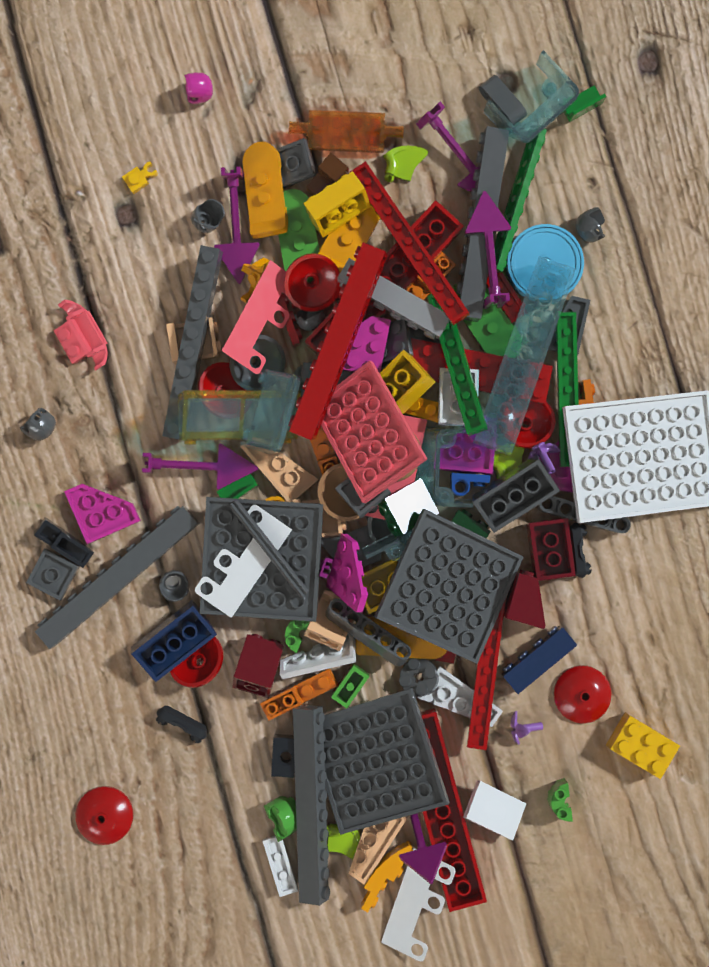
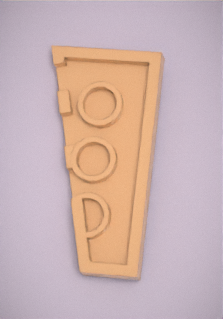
M256 434L240 446L287 502H293L294 499L300 497L319 480Z
M407 817L363 828L348 874L365 885L407 820Z

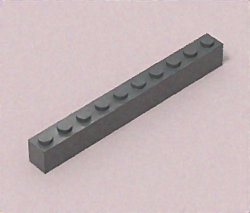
M487 126L484 132L480 133L478 143L481 144V149L476 155L478 169H475L473 181L476 182L475 188H472L470 200H473L472 207L468 209L467 218L471 219L483 191L488 193L498 208L509 130ZM465 233L464 237H467V242L462 248L464 261L459 267L461 281L457 283L456 293L470 314L462 320L478 322L482 317L488 277L484 233Z
M200 246L162 435L164 437L185 440L209 324L208 318L211 314L223 252L218 248Z
M186 506L174 508L170 512L172 516L167 520L164 518L155 525L157 528L153 532H146L141 537L142 541L137 545L133 543L126 549L127 554L123 557L118 556L115 558L108 570L106 568L101 570L96 575L98 578L94 582L88 581L82 586L83 591L78 595L74 593L67 599L68 604L64 607L60 605L52 612L53 616L49 620L45 618L37 625L39 628L35 633L49 649L59 644L200 524Z
M301 705L293 708L299 903L320 906L329 900L330 896L328 884L330 874L328 868L329 850L327 849L328 830L326 823L328 812L326 810L327 792L325 790L326 754L324 752L325 733L323 732L325 716L323 706Z

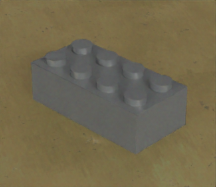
M536 454L472 495V502L495 533L560 490Z

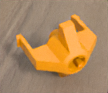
M263 257L252 265L243 264L241 271L248 274V281L251 285L249 291L242 295L240 300L247 303L269 263L268 259Z

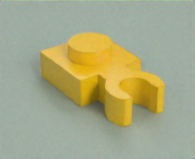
M151 162L145 163L141 171L138 167H135L122 176L133 194L149 184L146 180L147 178H154L158 175L156 170L148 172V169L153 166Z

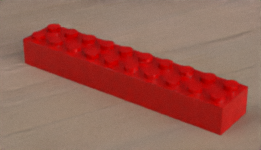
M435 200L411 228L432 259L435 260L462 232L464 225ZM396 242L387 252L388 257L380 276L407 290L419 275ZM370 301L362 322L371 316L382 318L388 310H379L373 306L374 302ZM332 312L305 340V345L317 356L320 353L317 352L321 340L324 341L327 335L324 333L326 325L333 320L334 315Z
M364 242L355 251L354 257L356 261L354 266L350 265L346 275L349 279L347 284H343L339 292L341 296L339 304L335 303L333 307V320L327 323L324 331L327 334L324 341H320L317 352H320L317 360H313L310 366L311 376L306 378L303 384L304 394L302 397L299 396L295 405L298 408L297 412L291 416L288 423L290 427L289 432L309 440L316 439L388 257L386 251Z
M435 708L421 711L420 713L450 803L423 811L431 845L446 842L447 848L442 862L455 868L452 883L450 885L442 883L449 912L486 903L487 899L465 818H463L464 813ZM447 867L439 869V875L442 879L450 877L451 872Z

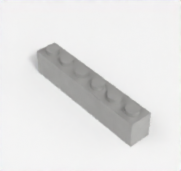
M350 258L337 278L340 287L343 284H347L349 279L346 276L350 265L354 266L355 261ZM379 277L370 300L374 302L373 306L382 311L384 309L388 310L393 318L397 320L402 318L408 322L407 325L415 330L419 328L424 331V335L433 340L437 338L439 340L450 321L445 313L384 277Z

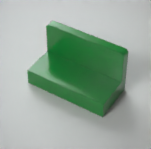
M594 85L562 103L560 107L569 122H572L603 104L607 96L605 93L600 96Z
M249 474L217 491V494L220 498L241 499L259 485L253 476Z

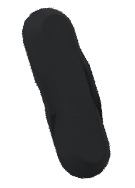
M574 523L569 527L575 574L580 578H584L587 574H591L592 569H589L591 565L585 561V555L582 550L583 537L587 535V531H585L587 527L584 524Z
M163 706L157 710L158 717L156 721L158 724L160 722L161 725L169 723L182 728L184 732L191 735L190 739L192 742L195 740V743H201L202 739L207 737V729L204 724L170 706Z

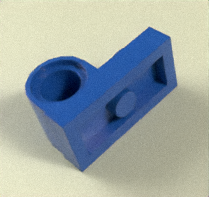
M450 473V490L455 496L466 495L470 489V482L474 483L473 486L485 487V483H490V475ZM457 482H462L465 485V489L461 493L455 489Z

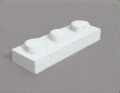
M276 836L263 839L279 897L298 892V886L284 840L278 842Z

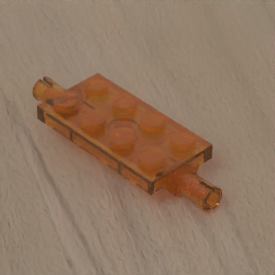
M309 110V120H306V122L289 121V134H306L308 136L309 150L384 153V139L386 137L403 138L404 126L387 125L385 123V113Z

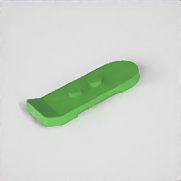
M297 189L284 191L285 206L288 214V231L278 236L285 271L300 256L311 253L318 254L320 251L316 228L311 222L304 206V202L309 197ZM313 277L307 279V282L313 281Z
M455 284L454 286H452V288L454 289L455 292H456L457 284ZM487 287L485 290L484 299L489 295V290ZM492 303L487 309H483L482 317L478 322L463 320L482 347L484 353L514 359L520 354L522 349L521 336L502 308H497V304L493 305Z

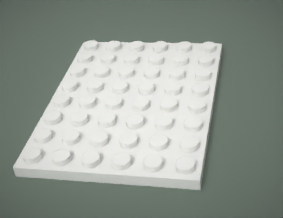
M709 390L562 407L577 523L709 506Z

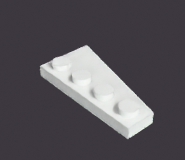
M348 633L340 652L326 645L321 646L317 644L306 653L301 651L280 660L281 678L287 679L355 663V638Z
M439 666L437 668L439 682L433 693L418 697V699L470 718L474 690ZM493 703L490 719L491 727L503 712Z

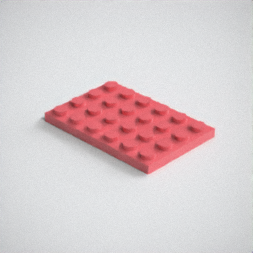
M368 361L336 386L321 426L362 503H367L425 462L427 457L372 361Z

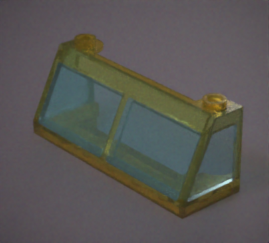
M184 390L178 394L179 441H184V445H196V441L280 440V444H291L292 440L298 439V435L289 432L290 427L288 423L291 416L297 412L298 408L295 405L299 396L301 397V391Z

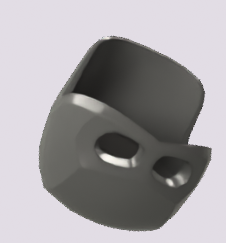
M208 199L194 209L191 221L202 233H210L219 226L224 218V207L219 201Z
M594 207L577 218L576 230L579 236L588 243L596 242L605 237L601 228L605 219L600 208Z
M38 408L20 429L28 437L41 441L52 434L56 426V420L44 408Z

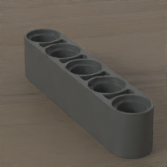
M552 496L548 498L551 502L548 509L543 508L542 503L537 505V508L542 512L577 522L575 502ZM564 503L569 506L567 514H563L560 510L561 505ZM627 517L607 519L603 525L599 524L598 521L583 523L614 533H626L631 527L630 520ZM621 519L624 522V527L618 530L616 523Z
M336 598L330 602L326 610V617L331 622L393 665L402 666L411 655V649L407 644L361 612H355L341 599ZM332 608H337L340 612L336 613ZM348 619H353L356 624L350 623ZM364 630H369L372 635L366 634ZM380 641H385L388 646H383ZM396 652H401L404 658L399 657Z

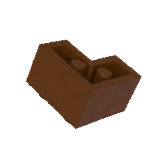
M330 152L318 166V174L306 186L307 192L311 196L317 195L326 186L332 185L343 175L349 174V167Z

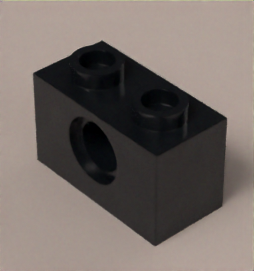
M274 734L271 777L295 778L294 735ZM283 752H289L292 758L289 760H284L281 757V754Z

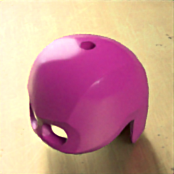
M199 72L184 75L187 98L191 104L204 103L212 98L213 85L208 75Z

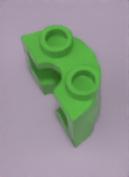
M291 620L286 627V644L295 653H297L303 639L300 637L299 632L306 630L310 621Z
M565 778L555 781L556 783L552 785L548 791L547 800L549 806L559 819L573 822L571 807H569L568 803H565V799L570 797L569 786Z
M279 796L264 805L268 818L275 824L273 831L278 842L297 831L296 801L292 797Z

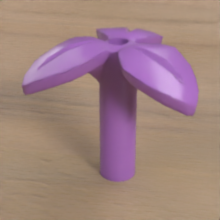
M540 442L532 447L534 451L530 452L528 459L537 454L548 473L553 474L556 469L547 453L560 452V449L553 443L545 444V442Z
M517 711L513 713L510 723L513 728L511 734L518 745L520 744L518 737L523 738L531 731L543 730L542 722L518 724Z

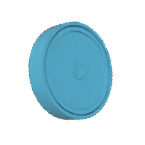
M551 224L535 225L520 233L512 243V248L506 259V274L511 286L525 299L537 303L555 302L568 295L580 281L584 269V255L579 242L564 228Z

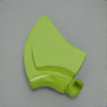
M408 145L395 147L383 155L387 163L384 180L392 183L394 178L410 182L415 167L428 155V150Z
M508 442L495 451L493 469L497 479L522 464L525 448L517 447Z
M337 824L327 825V849L329 852L342 853L353 860L360 840L358 830L340 835Z

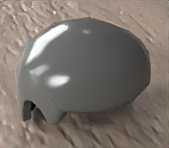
M301 310L294 317L301 329L311 331L315 330L324 321L325 314L323 310L315 312Z
M172 570L166 572L159 582L161 594L169 601L176 602L182 600L189 591L187 577L181 571Z

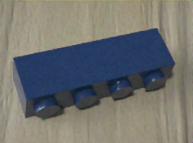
M562 626L552 627L543 640L541 638L536 640L532 644V649L528 652L526 650L517 657L518 660L514 664L509 663L502 669L504 672L501 675L517 694L522 692L577 646L576 642Z

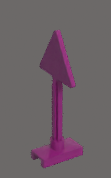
M440 101L416 125L420 130L429 124L434 130L436 129L469 171V174L457 186L471 192L472 188H475L476 181H473V175L478 167L474 165L442 124L443 122L438 115L445 106Z
M221 167V176L227 180V186L230 190L233 243L215 244L214 248H218L223 252V262L237 283L241 284L246 274L241 271L243 264H251L260 243H241L237 187H239V179H244L242 168L236 167L237 173H234V170H230V173H228L225 167Z
M483 191L465 230L466 234L484 233L490 287L488 288L489 295L484 299L483 309H487L492 303L493 305L497 304V308H501L510 301L509 293H501L498 286L493 232L509 231L511 226L486 191Z
M219 444L218 462L216 463L162 460V458H154L152 453H143V457L148 458V461H145V465H148V468H142L143 473L153 474V469L161 470V468L216 470L218 490L258 470L257 466L223 444Z
M416 813L410 815L418 849L400 854L399 858L429 884H432L447 844L442 842L427 847L419 817Z

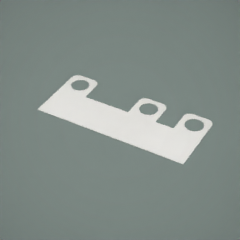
M252 505L248 510L249 515L255 510L261 512L262 520L256 524L274 547L279 550L292 529L259 506ZM254 538L240 558L227 549H222L215 558L214 565L226 573L227 577L220 586L205 576L195 587V592L232 618L271 560ZM222 555H229L231 557L232 563L229 567H222L220 565L219 559ZM204 582H209L213 586V591L209 595L203 594L200 590Z
M441 861L435 879L450 885L455 875V868ZM407 866L381 943L421 962L425 959L428 946L412 937L422 908L434 914H440L445 899L443 896L428 890L430 884ZM441 867H447L450 870L451 875L448 879H442L439 876L438 871ZM430 897L438 898L440 901L439 908L432 909L428 905V899ZM414 944L422 946L423 954L421 956H416L412 953L411 947Z

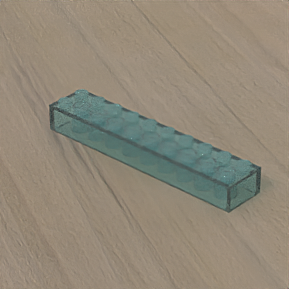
M540 256L538 257L483 412L488 430L477 433L473 443L509 456L512 454L576 268Z

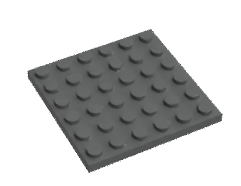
M206 497L202 578L205 576L209 577L221 586L227 574L214 565L217 555L222 549H227L240 558L253 539L252 535L229 507L233 501L238 500L247 512L252 505H257L292 529L278 552L308 589L304 596L299 597L274 563L270 561L233 616L316 622L323 504ZM257 510L251 512L250 516L256 523H259L262 520L261 512ZM222 555L219 563L222 567H229L232 559L229 555ZM204 582L201 585V592L205 595L212 593L213 586L209 582ZM200 597V614L228 616Z
M422 508L374 617L478 664L523 560V556Z
M413 688L324 715L325 788L340 835L450 803Z

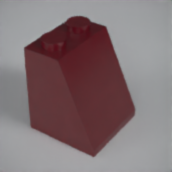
M520 569L508 592L504 617L545 629L539 579L533 577L534 573Z
M247 634L233 677L232 688L269 698L284 645L275 639L266 640L258 634Z

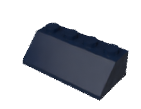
M191 600L131 646V655L151 678L157 682L214 638L217 633L205 614H200V608Z

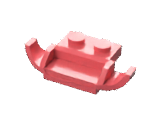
M63 300L58 306L68 314L66 317L67 322L55 329L54 333L72 364L78 363L86 356L88 358L92 357L95 362L94 369L96 371L104 366L107 361L108 351L106 345L108 343L90 311H87L84 307L73 301Z

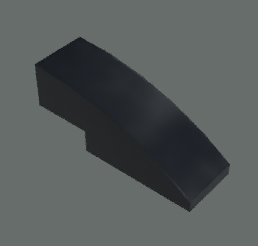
M44 517L34 531V536L82 568H84L94 554V551L46 517Z

